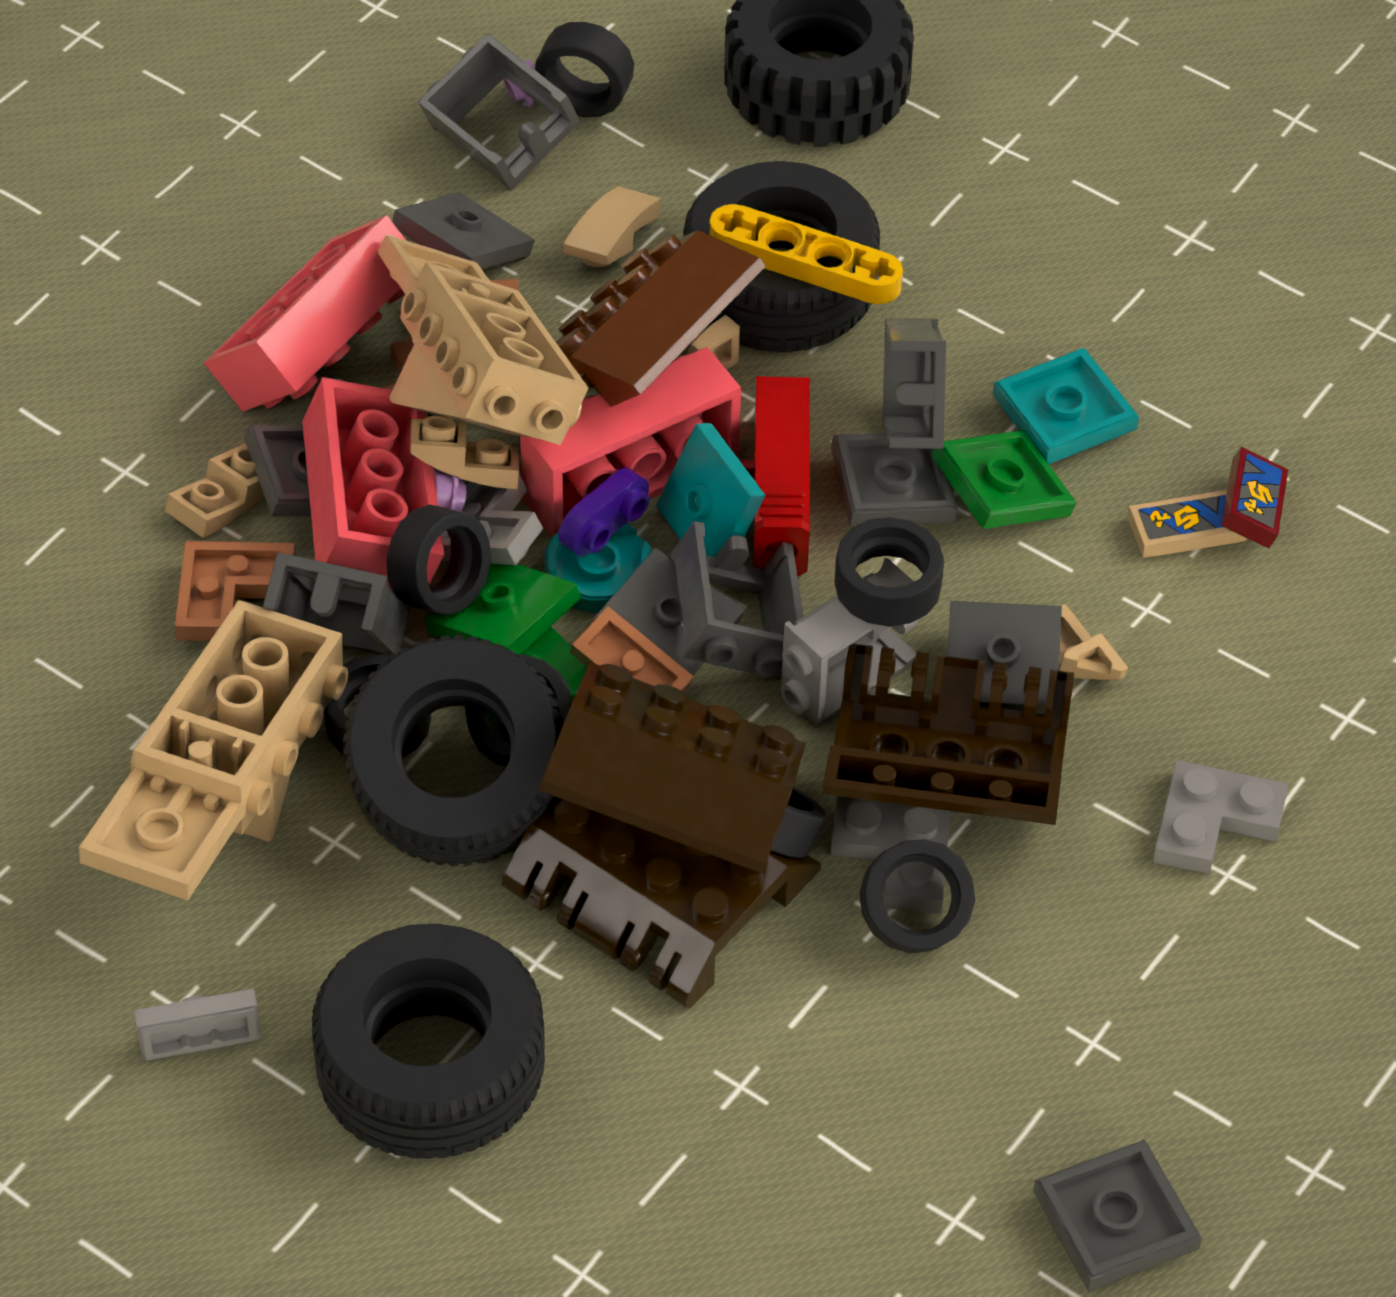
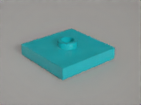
M1085 348L1006 377L993 384L992 395L1017 428L1020 431H1025L1048 464L1138 428V414Z
M701 423L695 425L656 507L680 540L693 521L704 523L706 556L715 557L728 538L732 536H745L766 495L712 423Z

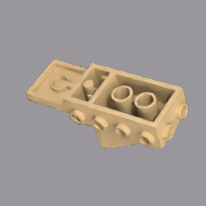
M386 234L378 254L389 269L390 277L399 284L405 293L401 305L400 319L413 337L412 342L414 343L389 396L391 402L436 416H445L457 422H466L467 425L481 429L532 437L561 445L568 429L575 425L580 416L581 403L589 388L519 290L490 282L476 262Z
M238 600L141 741L136 745L130 761L131 773L79 846L80 864L188 901L233 832L270 842L275 835L290 774L297 760L298 749L306 737L312 738L316 735L321 725L325 708L331 699L338 700L345 689L348 669L343 667L342 633Z

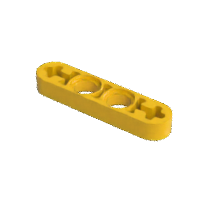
M724 205L717 208L711 214L709 235L759 257L766 265L765 269L872 304H887L894 301L900 295L903 267L901 262L889 253L743 205ZM783 240L792 243L795 247L789 251L780 252L771 249L768 245L774 241ZM832 256L840 259L843 263L840 266L828 268L819 265L816 261L822 257Z

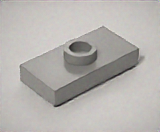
M254 988L209 997L191 996L181 1002L134 1010L143 1061L262 1039Z

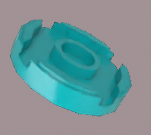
M626 523L610 537L608 543L596 553L591 552L586 556L580 557L559 542L558 532L551 538L545 551V573L577 583L581 599L572 608L596 613L600 612L651 554L652 548L646 539L644 542L642 538L637 536L635 528Z

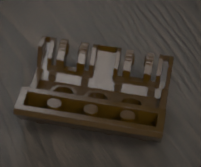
M855 643L849 645L844 672L842 703L834 745H830L822 794L1043 824H1056L1074 672L1050 669L1045 714L1036 713L1042 668L1029 666V672L1025 674L1023 692L1026 694L1024 710L1019 711L1001 708L1003 691L1006 690L1008 681L1007 663L994 662L987 707L980 706L985 660L938 654L932 699H926L924 695L930 653H916L911 669V677L913 679L911 696L889 693L891 676L894 675L896 665L894 648H881L876 692L868 691L874 646Z
M590 662L568 711L539 790L762 874L792 793L806 743L797 740L790 731L775 725L763 727L741 719V716L729 707L723 705L707 706L688 699L681 690L665 684L653 686L633 678L622 667L612 664L600 666Z
M556 797L547 809L527 828L504 873L502 886L521 899H528L530 905L542 911L554 901L566 876L570 877L574 881L562 902L561 908H559L558 917L556 918L557 922L569 930L573 928L574 934L612 959L616 960L621 957L619 960L620 964L630 971L637 970L649 955L648 953L658 936L665 939L666 942L653 969H651L652 972L649 974V983L659 990L665 988L668 996L683 1006L690 1008L715 983L716 955L770 898L787 907L821 870V863L808 855L802 858H794L770 851L765 868L761 874Z

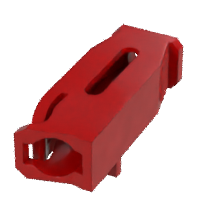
M756 376L754 460L739 459L766 495L753 519V567L763 569L782 542L793 544L797 576L808 572L810 536V377Z

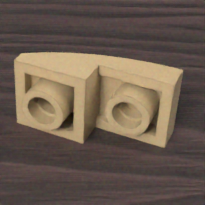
M619 186L615 187L594 203L580 218L563 243V253L581 258L582 262L588 266L606 267L611 265L615 260L633 251L634 232L639 231L641 227L660 217L661 198Z
M430 416L425 419L411 420L410 453L424 463L457 478L477 484L518 489L519 445H508L497 439H483L477 443L466 442V422H455L445 416Z
M246 443L209 459L206 477L169 493L165 512L202 538H205L236 520L264 497V493L255 471V463L251 460Z

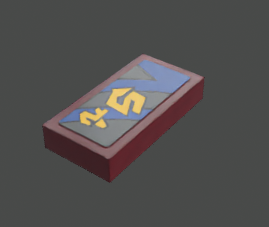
M1241 447L1232 459L1221 525L1255 543L1270 548L1279 534L1288 469Z

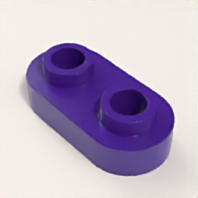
M622 468L615 472L569 511L559 529V542L580 557L586 556L591 552L596 553L600 551L615 532L626 523L639 519L646 511L650 501L648 481L630 468Z

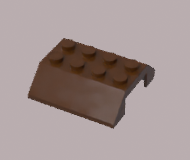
M699 230L680 239L671 234L659 242L650 252L643 248L626 260L621 266L625 274L618 281L611 279L598 288L590 297L594 305L586 313L584 310L578 311L558 328L563 336L556 343L588 388L595 386L608 404L613 407L640 395L766 265L759 257Z

